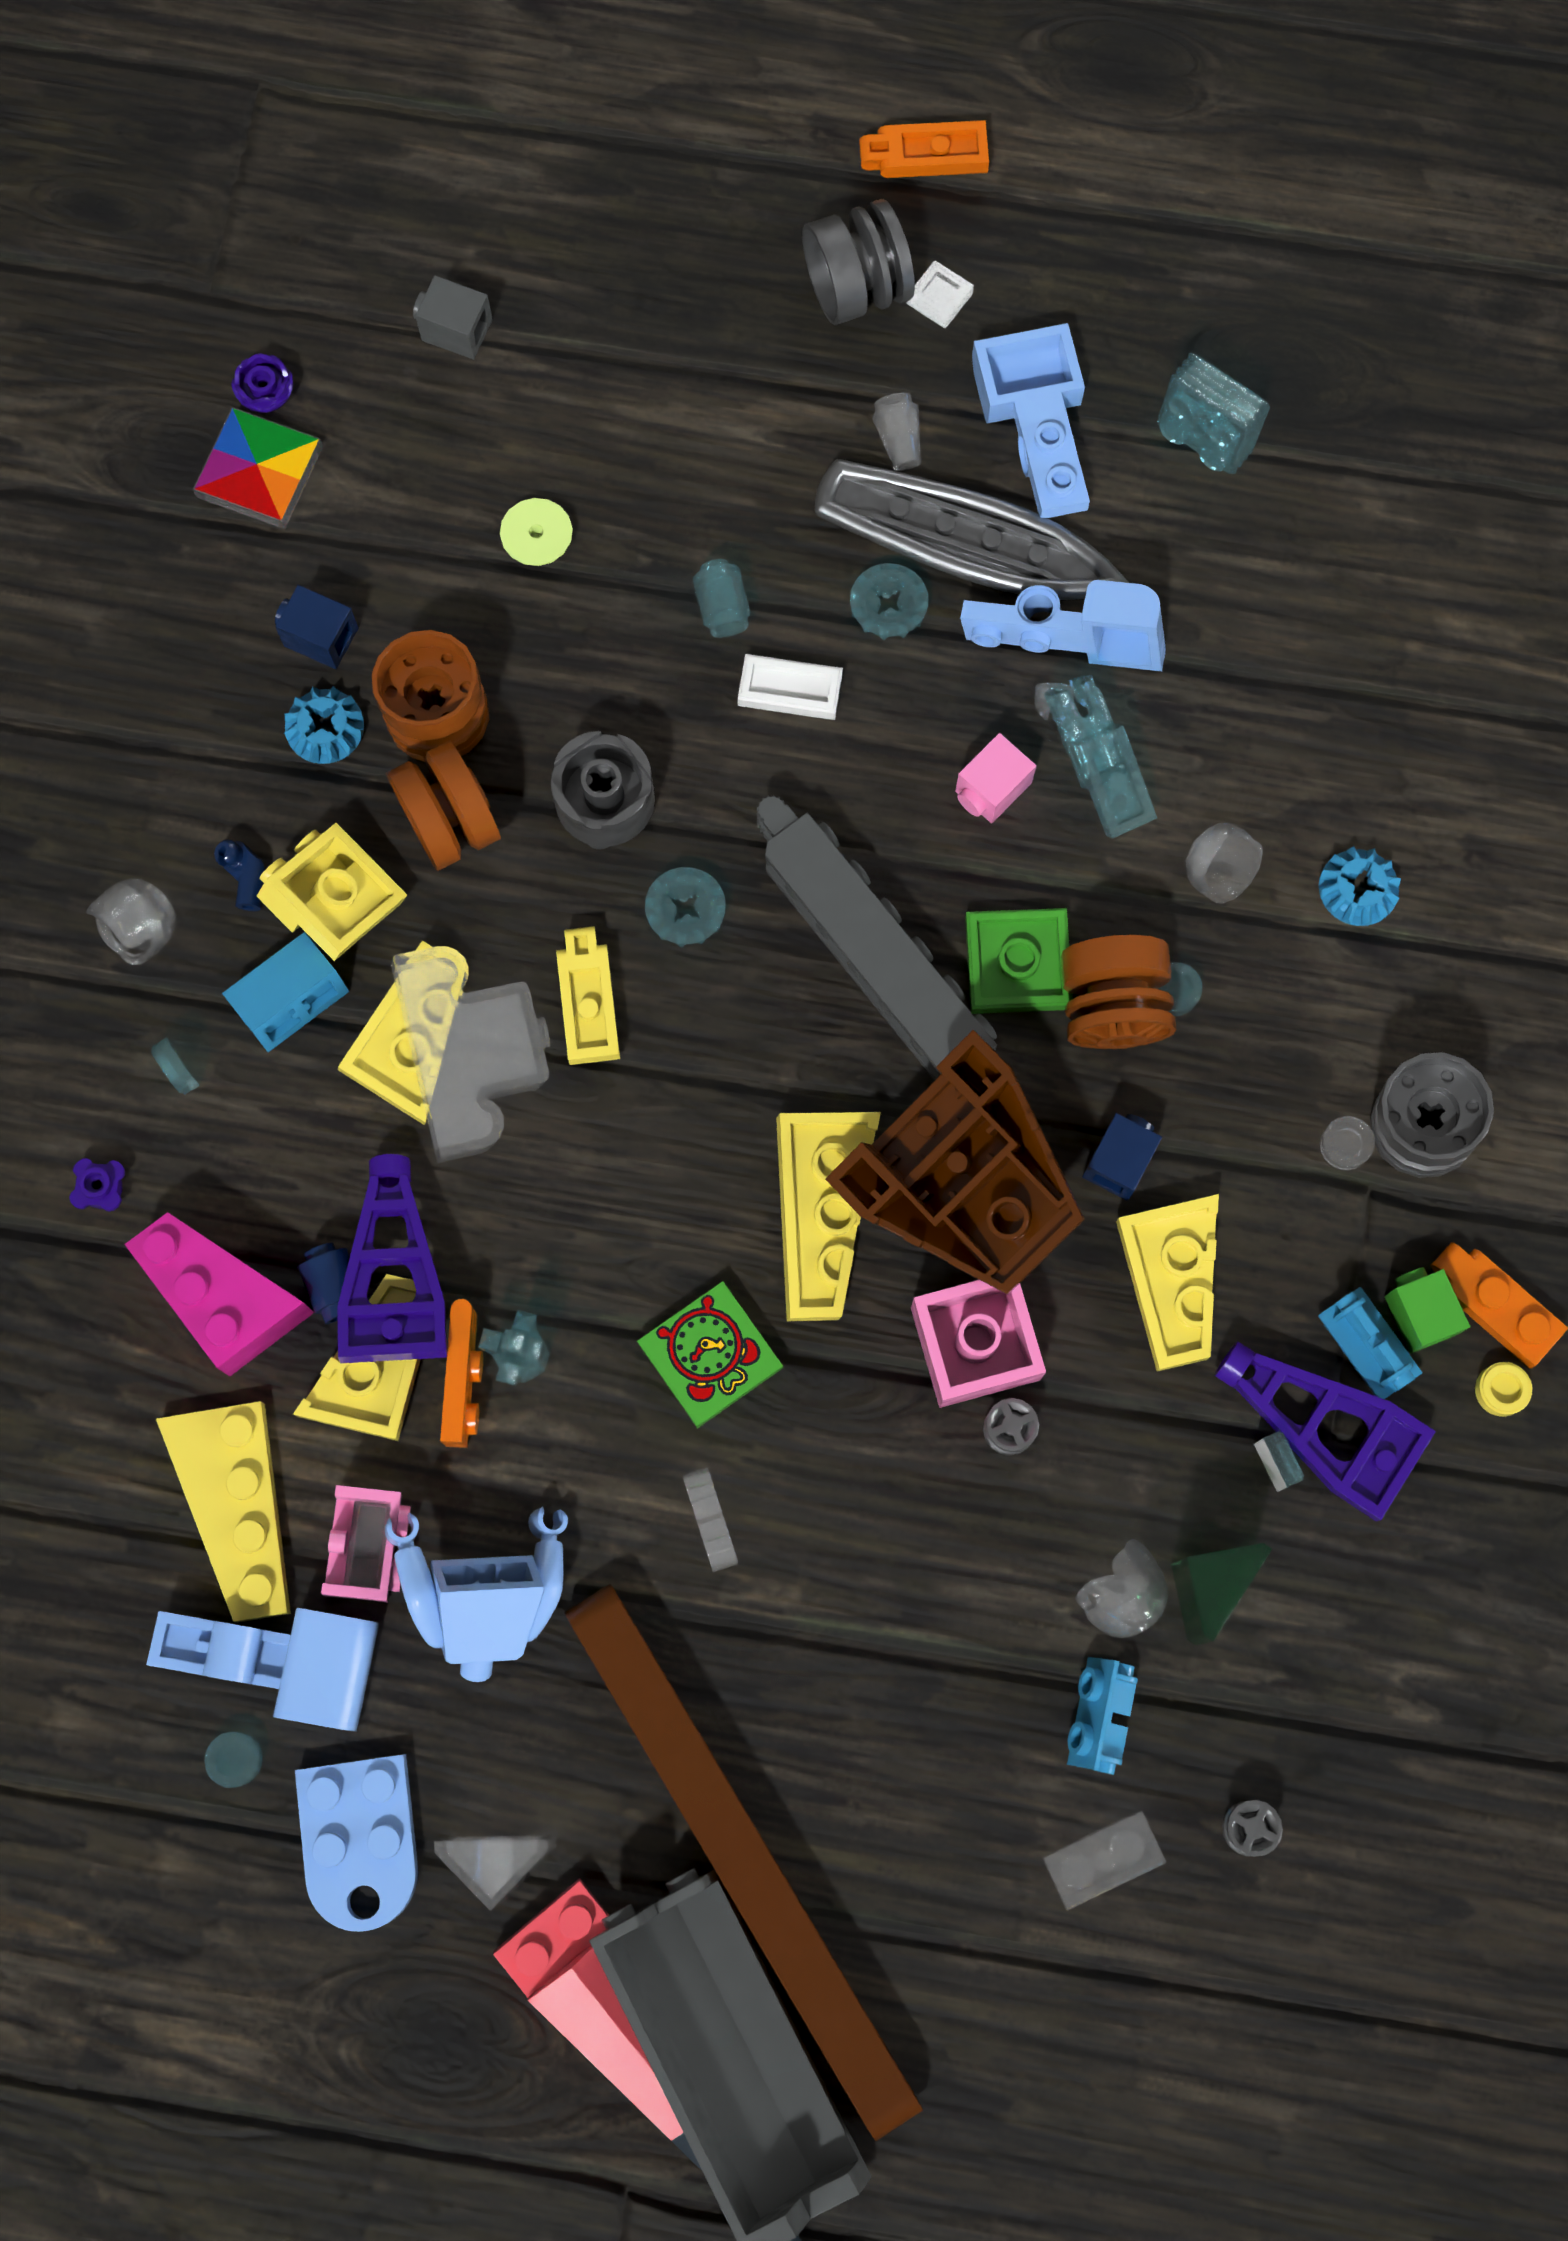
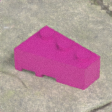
M168 1212L124 1244L216 1368L229 1377L314 1313L304 1302Z

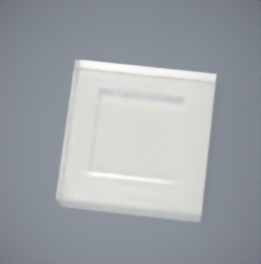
M934 261L916 283L914 296L911 300L907 301V304L946 329L973 294L974 285L942 264Z

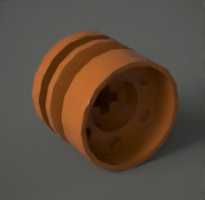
M434 630L415 631L392 641L378 656L372 672L373 695L382 712L387 729L399 749L413 759L426 762L427 751L449 740L454 744L460 756L469 753L483 738L490 720L488 699L481 683L476 662L466 645L451 634Z
M1113 935L1088 939L1063 950L1061 954L1063 989L1070 994L1078 995V997L1067 1002L1065 1007V1015L1072 1020L1067 1026V1039L1070 1043L1084 1048L1125 1049L1155 1043L1174 1035L1176 1019L1171 1012H1168L1174 1006V998L1169 992L1158 989L1168 984L1172 977L1169 945L1163 939L1145 935Z

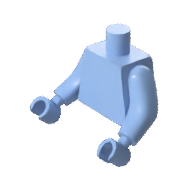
M543 1507L534 1510L530 1515L528 1521L529 1529L535 1537L541 1539L535 1545L534 1557L528 1555L432 1560L430 1570L421 1548L414 1545L413 1540L419 1530L417 1518L413 1514L408 1513L411 1534L406 1537L397 1536L392 1530L391 1518L387 1520L385 1536L391 1544L398 1546L399 1549L394 1554L403 1595L413 1622L428 1645L433 1648H442L446 1662L461 1664L460 1674L466 1680L472 1682L486 1681L492 1675L493 1661H508L520 1658L524 1654L526 1644L538 1637L551 1618L563 1590V1544L557 1541V1535L562 1533L567 1527L568 1518L561 1509L553 1513L552 1530L548 1529L543 1522Z

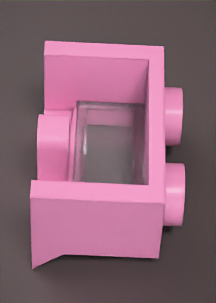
M336 1485L334 1521L328 1542V1565L321 1594L325 1597L388 1603L389 1591L400 1592L401 1584L394 1559L395 1545L387 1540L385 1525L387 1520L391 1518L393 1532L399 1537H406L409 1526L407 1515L410 1513L411 1506L401 1505V1492Z

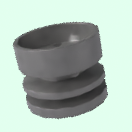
M879 199L870 202L867 211L860 206L852 208L849 214V230L841 218L835 214L804 225L802 229V242L809 276L819 304L830 323L838 325L864 316L867 312V293L876 307L881 310L891 305L892 298L899 304L913 298L915 280L909 245L895 211L888 201Z
M1443 1052L1425 1053L1415 1056L1401 1063L1388 1078L1382 1091L1376 1098L1370 1116L1372 1141L1381 1157L1397 1171L1418 1178L1442 1176L1459 1168L1488 1133L1494 1114L1492 1091L1482 1073L1463 1058ZM1432 1115L1437 1121L1434 1126L1427 1125L1424 1128H1421L1417 1123L1420 1116L1427 1118Z

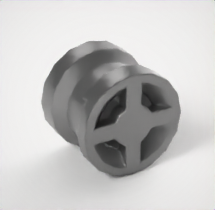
M1015 1398L1004 1399L995 1404L986 1416L983 1425L984 1437L990 1448L999 1454L1009 1456L1020 1454L1026 1450L1036 1438L1039 1429L1038 1417L1032 1406L1023 1400Z
M1259 1800L1241 1801L1233 1805L1225 1814L1222 1824L1223 1836L1229 1847L1238 1854L1245 1856H1264L1272 1852L1280 1843L1283 1832L1281 1818L1277 1811L1268 1803Z

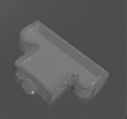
M436 946L393 955L391 962L392 973L436 1161L441 1163L488 1151L501 1137L504 1129L502 1111L490 1099L539 1089L549 1078V1069L544 1048L550 1047V1037L544 1017L536 1018L529 986L525 982H516L464 993L463 989L469 976L468 964L464 956L453 948Z

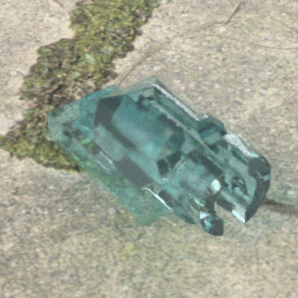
M1087 674L1070 679L1069 682L1076 701L1087 707L1088 715L1083 717L1080 715L1070 690L1059 691L1057 687H1053L1047 690L1044 696L1052 718L1058 726L1057 731L1063 747L1070 757L1081 788L1090 791L1104 832L1107 837L1113 839L1157 819L1125 728L1123 725L1113 723L1101 690L1097 688L1093 676Z

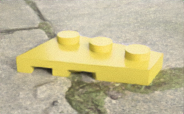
M1219 1194L1119 1217L1116 1221L1157 1372L1208 1360L1211 1357L1214 1301L1212 1290L1214 1261L1216 1259L1217 1240H1215Z
M386 1274L369 1299V1302L371 1304L412 1302L416 1296L414 1281ZM337 1351L335 1356L329 1359L321 1371V1377L307 1398H303L293 1414L300 1418L398 1441L421 1359L340 1364Z

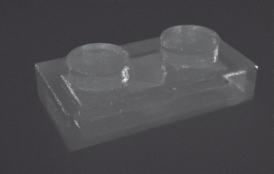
M1140 1810L1042 1857L1066 1910H1070L1167 1863L1143 1811Z

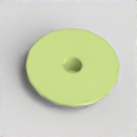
M532 498L520 501L508 510L501 522L500 537L503 548L513 559L524 565L541 566L552 563L564 555L571 543L573 528L569 515L560 505L548 499Z

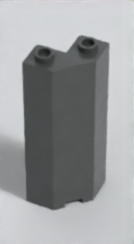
M692 1868L665 1883L669 1894L643 1909L635 1912L632 1904H629L602 1919L606 1930L589 1940L736 2240L790 2241L799 2235L810 2219L859 2195L872 2176L724 1884L715 1869L699 1877L695 1868Z

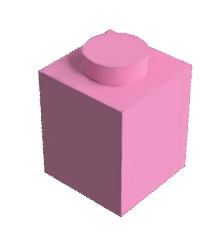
M999 733L958 774L955 790L958 793L957 798L970 814L976 817L982 815L992 824L1032 784L1037 765Z

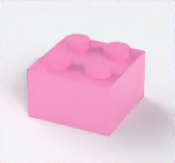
M977 1280L913 1298L911 1311L939 1408L1037 1382L1045 1375L1046 1369L1020 1284L1010 1294H1005L987 1283Z

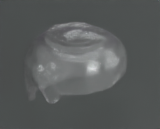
M1227 822L1223 824L1218 823L1206 829L1193 841L1185 860L1188 881L1199 893L1215 903L1224 904L1237 898L1251 884L1260 868L1263 848L1247 831L1238 825Z

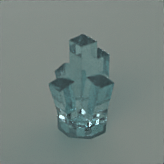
M520 1310L517 1311L512 1329H505L504 1333L483 1329L478 1348L492 1355L499 1367L496 1381L516 1385L519 1382L526 1383L545 1372L550 1354L537 1331V1315Z

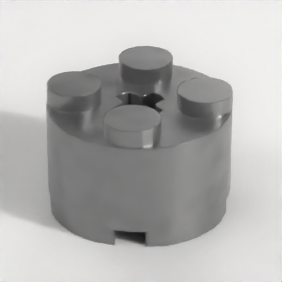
M601 731L587 732L575 737L559 751L552 771L551 791L560 822L573 837L588 844L591 848L605 849L609 846L619 845L631 840L645 828L654 813L655 796L650 763L639 745L630 738L620 734L614 736L601 734ZM601 786L607 792H602L601 790L595 792V789Z

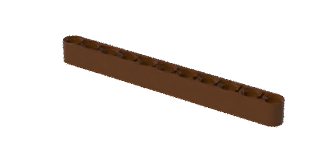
M610 1583L564 1613L874 2140L878 2141L922 2112L923 2108Z

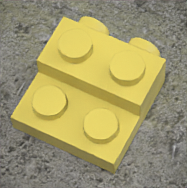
M337 823L322 834L316 829L310 832L295 847L294 851L297 855L287 863L282 858L274 861L261 874L259 879L264 884L257 894L259 900L292 933L301 927L333 961L401 905L407 897V894Z

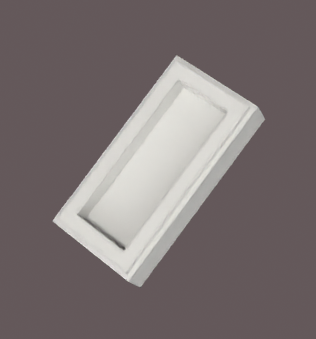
M745 654L738 694V706L835 720L843 668Z

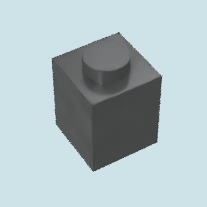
M435 275L427 292L421 291L418 295L413 310V317L417 321L421 341L473 360L493 320L487 294Z

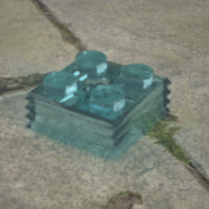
M1189 353L1187 360H1183L1182 366L1178 367L1176 374L1171 376L1157 422L1161 433L1167 440L1177 445L1184 443L1198 452L1201 461L1208 468L1218 472L1224 470L1228 474H1236L1238 467H1241L1243 461L1247 460L1249 453L1253 452L1270 406L1269 402L1196 353Z

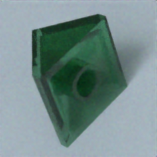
M1264 1543L1190 1556L1171 1564L1187 1640L1195 1645L1210 1643L1215 1640L1272 1551V1548Z

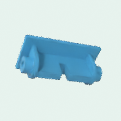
M1361 1287L1352 1291L1318 1315L1374 1396L1385 1399L1423 1373Z
M1088 1657L1086 1669L1082 1672L1078 1684L1080 1700L1076 1720L1068 1735L1069 1756L1067 1765L1111 1775L1115 1773L1116 1764L1122 1765L1128 1727L1113 1724L1111 1720L1113 1713L1124 1716L1131 1715L1136 1684L1138 1682V1678L1133 1677L1134 1666L1119 1663L1120 1661Z

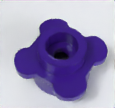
M87 1158L79 1160L73 1168L77 1178L75 1190L69 1196L71 1204L77 1209H85L91 1206L109 1212L116 1210L122 1202L121 1194L123 1187L121 1179L125 1176L123 1165L114 1160L107 1164H95ZM97 1180L102 1182L100 1189L93 1188V1183Z

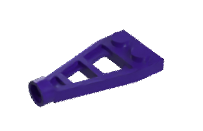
M382 1154L369 1160V1183L337 1306L338 1359L340 1364L447 1358L446 1305L410 1186L411 1161L403 1155ZM402 1216L406 1222L408 1246L406 1248L374 1249L373 1242L377 1219L379 1217ZM405 1265L412 1274L416 1288L414 1300L405 1303L371 1304L367 1298V1293L375 1269L379 1266Z
M1238 1341L1230 1348L1214 1374L1215 1377L1236 1389L1332 1493L1374 1521L1382 1520L1436 1433L1435 1430L1388 1400L1261 1354H1255L1254 1351ZM1248 1366H1254L1255 1371L1252 1378L1248 1380L1242 1378ZM1282 1383H1291L1316 1397L1317 1404L1303 1425L1295 1424L1274 1405L1273 1396ZM1339 1410L1359 1417L1368 1427L1367 1435L1350 1461L1344 1462L1336 1459L1319 1440L1317 1428L1329 1411Z

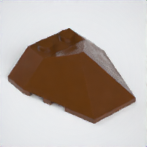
M972 1030L936 1066L942 1074L872 1145L861 1142L825 1180L860 1217L938 1256L956 1268L1005 1294H1010L1085 1219L1012 1068L975 1030Z

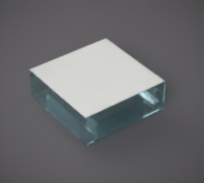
M1283 1432L1273 1433L1254 1444L1277 1492L1304 1480V1474Z

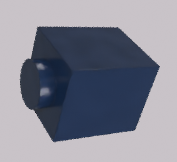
M297 585L290 599L286 598L282 601L275 616V628L284 647L334 669L338 668L359 629L350 607L300 585Z
M1116 1113L1082 1178L1128 1201L1143 1176L1162 1136L1154 1133V1126L1145 1119L1133 1114H1127L1126 1117H1123Z

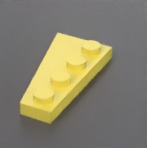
M881 1112L779 1113L776 1118L787 1321L839 1320L842 1317L854 1256V1242L861 1217L825 1179L861 1142L871 1145L874 1143Z
M259 1401L157 1418L156 1421L233 1622L239 1623L291 1614L265 1404Z

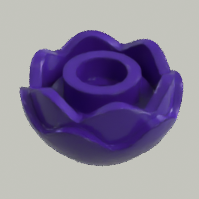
M258 353L250 358H246L237 366L235 378H233L231 385L236 398L244 407L259 413H268L281 408L287 402L292 393L293 378L292 373L278 357ZM267 383V386L259 387L260 384Z

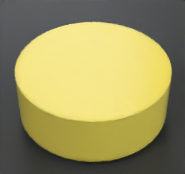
M1499 1362L1489 1366L1480 1373L1475 1384V1394L1479 1404L1490 1414L1502 1417L1510 1416L1523 1410L1528 1405L1532 1396V1383L1528 1374L1518 1365L1510 1362Z

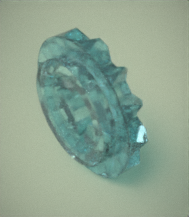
M884 563L870 567L856 579L851 589L850 605L852 618H856L862 626L864 633L870 631L879 635L882 640L889 636H901L904 638L916 626L920 627L928 610L926 586L914 571L905 566ZM900 590L897 602L900 610L896 611L893 608H889L885 612L882 611L879 615L878 611L881 600L877 596L881 595L888 599L893 594L896 595Z
M679 867L663 873L652 883L646 895L645 912L648 924L661 940H667L683 947L686 944H702L714 932H718L726 914V903L722 888L711 875L700 869ZM698 892L694 908L700 918L686 914L674 922L677 907L671 898L675 901L678 899L681 902H686Z

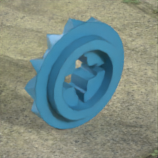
M334 686L331 689L321 690L312 687L311 691L304 696L295 697L294 704L289 712L284 713V734L290 747L297 755L309 762L329 764L340 761L357 748L363 736L364 719L359 706L351 695L348 696L340 692ZM314 713L316 716L319 714L323 718H327L332 714L331 722L337 735L335 736L331 731L327 732L322 728L316 733L313 732L316 726L311 714Z
M1353 846L1347 851L1334 854L1325 865L1319 879V893L1324 906L1335 918L1354 926H1368L1380 922L1392 912L1399 900L1401 878L1396 876L1392 868V860H1385L1379 856L1375 848L1361 850ZM1365 870L1368 877L1367 885L1374 888V890H1366L1356 902H1353L1355 885L1348 882V879L1355 880Z

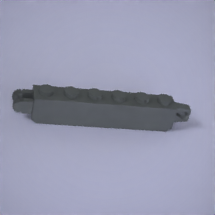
M768 795L767 798H762V802H759V807H757V826L760 828V833L763 832V836L767 840L765 854L767 874L931 1077L936 1080L942 1074L936 1066L972 1030H975L996 1051L997 1044L994 1040L997 1038V1035L991 1024L981 1014L973 1016L962 1002L965 999L964 993L956 981L949 975H945L942 978L930 963L933 961V956L924 942L917 936L910 939L899 925L902 919L893 904L886 898H882L879 901L868 887L871 881L862 866L854 859L848 862L839 852L837 847L840 844L831 828L823 821L817 825L808 812L798 818L788 805H784V800H780V797L776 798L774 795L769 797Z

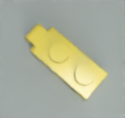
M595 926L564 930L566 949L556 950L569 1065L620 1059L607 944L597 945Z

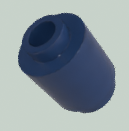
M331 1242L305 1252L306 1261L297 1267L315 1314H321L325 1324L338 1321L337 1306L350 1258L347 1248L336 1249L334 1243Z

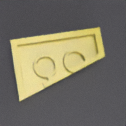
M422 941L339 1064L338 1071L425 1125L465 968Z

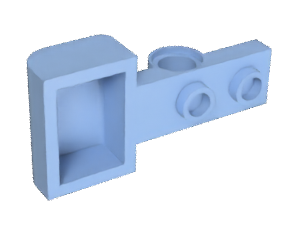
M1068 323L974 341L972 352L973 370L985 421L988 424L1015 419L1022 470L1024 475L1030 478L1040 518H1051L1088 510L1090 500L1066 408L1081 405L1085 390Z
M1094 580L1087 587L1082 613L1062 611L1057 593L1044 585L1026 588L1018 596L1015 605L968 600L963 602L960 619L966 640H972L977 645L983 647H997L1000 644L1018 645L1027 651L1036 653L1046 652L1049 649L1087 653L1089 664L1162 672L1166 648L1160 600L1156 592L1146 585ZM1039 612L1051 614L1043 621L1029 620L1034 614Z
M296 1608L291 1635L158 1611L146 1665L279 1689L273 1717L341 1730L357 1731L379 1623Z

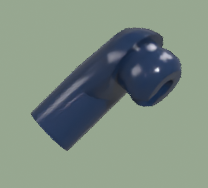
M229 839L221 841L215 848L214 857L216 862L223 866L238 881L235 906L246 911H259L262 902L257 897V894L264 884L259 879L266 870L264 862L241 841Z

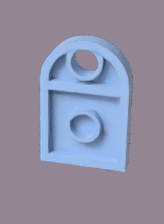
M406 1754L295 1770L307 1892L314 1908L326 1921L348 1931H369L391 1922L403 1912L411 1901L418 1881V1861ZM359 1886H370L379 1895V1909L371 1918H361L351 1908V1895Z

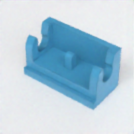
M304 932L222 994L265 1050L270 1052L350 991L334 967Z

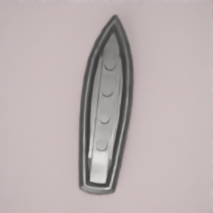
M842 459L833 461L818 486L815 499V513L817 516L925 565L983 586L1020 595L1028 587L1044 585L1053 589L1060 600L1085 599L1087 587L1094 580L1129 583L1107 558L1087 541L1062 525L1048 518H1040L1039 514L1029 509L989 495L914 475Z

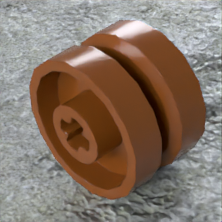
M451 740L426 752L425 761L435 782L432 785H429L419 767L410 761L386 772L387 778L406 817L437 871L461 860L462 850L452 828L457 826L469 846L476 850H480L501 839L499 830L489 810V802L471 768L466 766Z

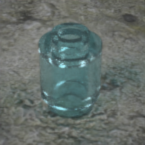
M716 559L704 563L700 567V571L692 579L703 625L710 629V634L714 637H729L743 632L749 626L747 618L750 616L751 611L739 566L729 564L724 559Z

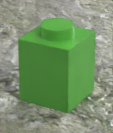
M1424 1267L1408 1272L1396 1278L1395 1282L1398 1287L1384 1296L1410 1354L1454 1337L1470 1328L1444 1269L1427 1275Z

